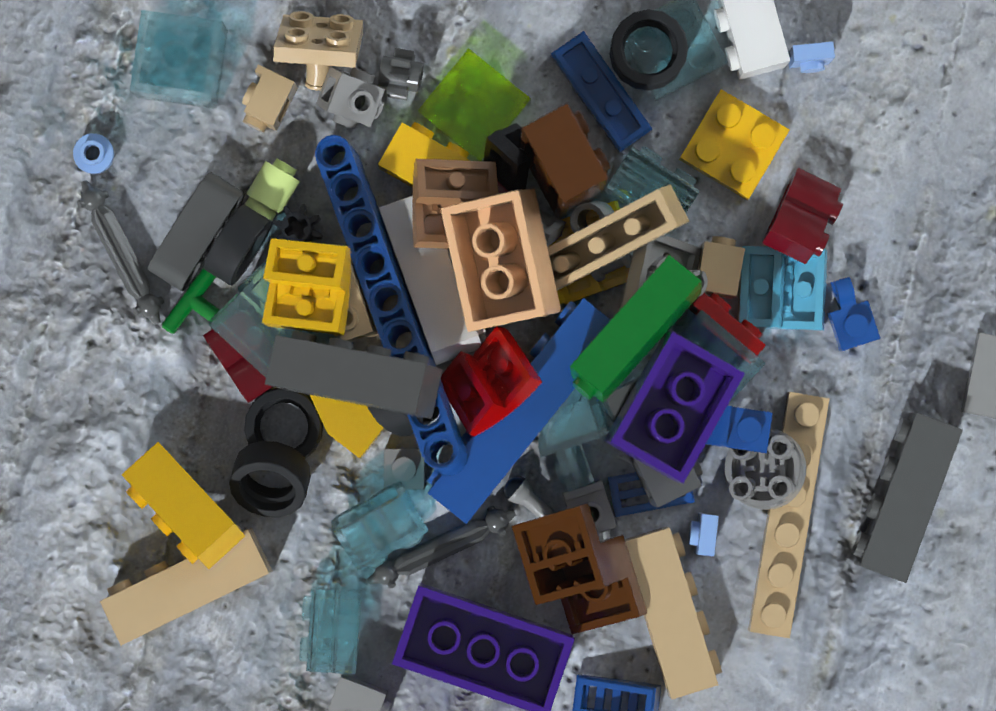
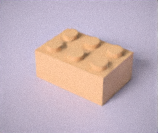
M535 189L516 190L441 208L467 332L561 312Z

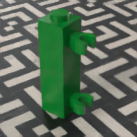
M669 255L570 365L572 378L575 379L572 385L589 400L595 396L604 403L702 293V281Z

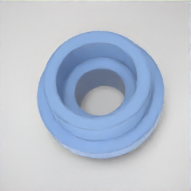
M90 133L82 136L76 142L73 149V158L76 165L84 172L99 174L111 166L114 160V148L106 137ZM92 146H97L100 150L99 157L95 160H88L86 156L87 150Z

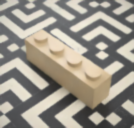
M668 185L659 188L548 247L556 290L558 291L690 222L672 186Z
M250 528L243 531L245 537L210 569L199 559L192 565L180 553L183 561L169 567L165 560L145 570L146 579L132 585L128 578L108 588L107 591L110 596L101 600L100 604L120 645L122 646L273 572L253 529Z
M666 526L625 539L648 613L644 615L668 696L672 700L718 686L716 675L722 673V669L715 649L708 651L704 635L710 634L703 610L696 612L692 601V596L698 595L691 571L684 573L680 562V557L686 556L679 532L672 534L670 527Z

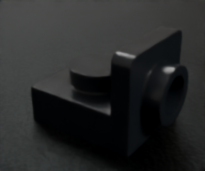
M517 123L502 130H496L486 138L483 162H496L497 181L509 192L526 189L531 160L520 149L522 127Z

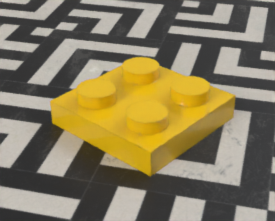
M720 89L679 160L748 200L790 129Z

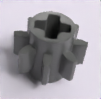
M395 48L394 57L383 56L378 86L387 87L386 94H388L389 98L407 101L408 91L419 93L424 63L415 61L414 51Z

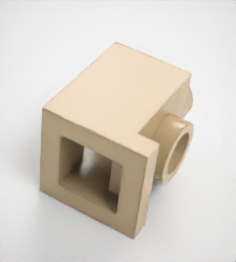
M258 64L255 73L259 78L258 84L252 82L243 97L242 104L246 105L244 110L246 115L242 122L261 132H265L267 127L277 131L298 87L294 81Z

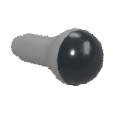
M515 476L507 481L504 488L507 500L515 504H523L538 518L554 513L551 507L533 493L534 490L531 488L529 480L522 476Z

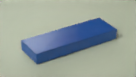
M584 31L551 53L550 56L618 153H621L653 130Z

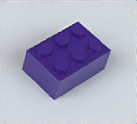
M673 331L666 332L660 339L604 441L671 480L684 484L745 373Z

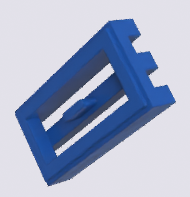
M636 472L607 477L615 517L695 502L693 491L660 507L652 506L650 502L622 507L621 499L646 495L643 487L619 491L618 484L636 481L639 478Z

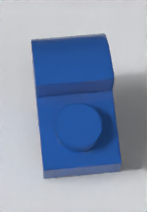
M727 405L705 445L767 453L773 413Z

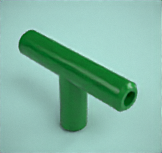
M203 268L162 323V328L171 334H175L192 310L215 326L225 321L227 314L202 297L216 276Z

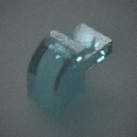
M593 396L591 400L584 399L559 408L539 434L538 448L540 458L556 453L558 459L555 461L556 473L561 483H566L569 492L594 482L582 444L604 437L610 430L600 400Z

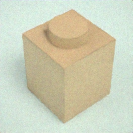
M712 236L711 242L705 241L701 244L697 270L704 271L707 276L708 282L705 294L711 295L714 292L720 297L730 299L737 296L745 248L736 247L735 239Z

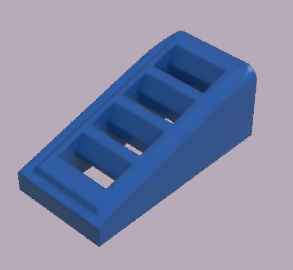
M578 674L572 711H621L623 691L630 692L627 711L638 710L639 694L646 695L644 711H659L661 685ZM590 686L597 687L594 708H587ZM606 688L613 689L610 710H604Z

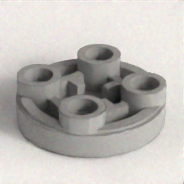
M770 428L767 453L729 448L724 468L729 492L733 498L752 508L771 510L788 504L800 492L806 477V461L801 447L788 434Z

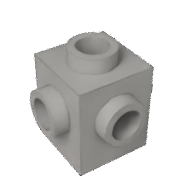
M330 67L316 105L327 112L335 114L333 121L352 129L356 128L357 123L371 127L373 120L377 119L383 110L385 102L383 94L385 89L373 83L375 76L368 72L352 68L349 74Z

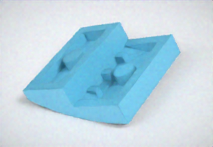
M742 246V248H745L741 269L739 322L741 323L746 319L756 328L824 331L827 250L824 249L819 257L813 254L807 264H803L768 246Z

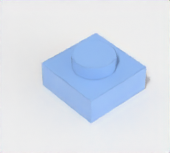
M833 41L793 45L788 51L790 57L789 68L800 67L801 73H814L825 70L824 65L830 64L835 58Z
M698 513V521H691L688 543L695 546V554L714 557L719 516Z

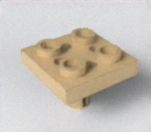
M304 11L293 12L290 15L283 14L274 44L273 62L306 64L305 86L311 90L321 91L330 66L356 68L363 36V20H355L353 17L345 14L333 15L330 18L315 17L311 13Z

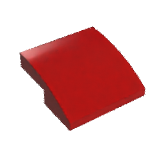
M500 326L494 328L473 355L461 351L441 375V381L451 406L468 434L472 436L486 431L508 416L542 383V380L510 331Z

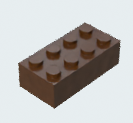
M568 103L522 127L520 149L531 159L529 169L554 215L559 219L571 214L580 204L599 199L609 179L607 176L609 175L608 171L611 170L608 160L600 147L593 150L588 142L587 134L590 133V129L582 113L579 110L572 113Z

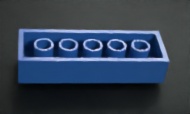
M584 298L578 305L570 301L556 318L555 323L560 328L552 338L544 333L529 353L535 358L531 365L542 380V383L520 406L486 431L476 436H472L466 431L462 436L468 455L466 466L461 472L451 476L442 475L435 470L427 480L432 485L428 494L467 524L575 389L572 385L575 379L572 378L570 365L611 319Z

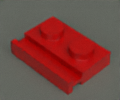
M713 292L710 297L705 293L698 296L689 306V310L748 360L756 358L766 346L760 340V337L763 335L762 332L748 320L744 319L740 323L728 313L732 307L716 293Z

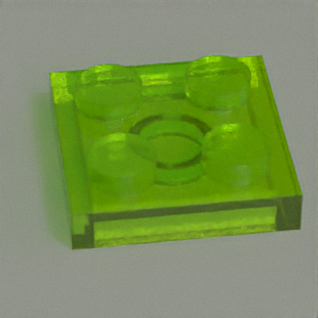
M468 48L418 109V113L457 145L468 151L477 161H482L484 159L486 138L496 130H502L512 125L531 102V98Z

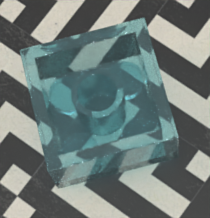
M141 10L130 91L139 99L217 109L228 29L223 21Z

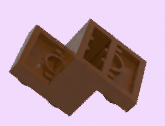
M588 503L512 526L535 605L561 599L572 635L648 614L624 535L599 541Z

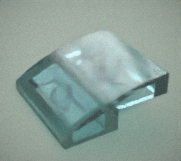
M265 261L238 287V293L209 321V326L266 378L276 335L291 338L293 331L308 334L313 332L268 327L262 323L269 282L263 279L266 266Z

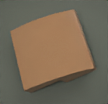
M438 159L415 160L412 201L414 248L449 249L441 208L498 195L496 162Z

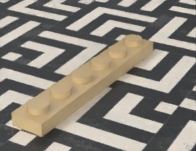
M795 392L787 393L781 431L791 436L801 447L806 461V477L800 492L791 502L780 508L768 510L748 627L749 632L790 639L830 398Z

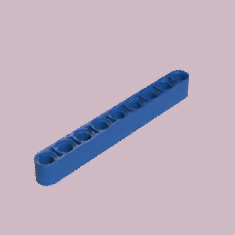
M338 135L326 136L316 146V161L346 245L350 248L351 259L382 346L391 350L390 357L403 359L404 352L428 356V364L436 367L360 156L343 137ZM344 151L345 157L342 162L331 165L334 155ZM358 187V193L355 198L344 201V195L347 190ZM364 223H371L372 226L369 233L364 237H357L356 234L359 227ZM378 259H385L383 269L376 274H370L369 270L372 263ZM398 295V303L395 308L390 311H383L384 301L390 296ZM405 332H411L412 338L408 346L397 349L396 341L398 337ZM440 378L435 406L439 407L437 420L432 424L424 425L423 417L407 415L426 464L442 475L451 476L463 470L466 466L468 455ZM444 445H452L453 455L446 463H438L436 456L439 449Z

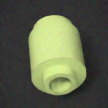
M278 158L275 159L273 164L265 161L246 193L249 197L244 205L273 221L277 212L279 214L283 212L284 207L300 183L299 180L294 178L297 170Z

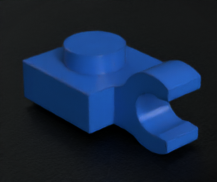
M850 277L830 282L838 310L827 314L839 351H845L881 339L869 301L856 303L855 291Z

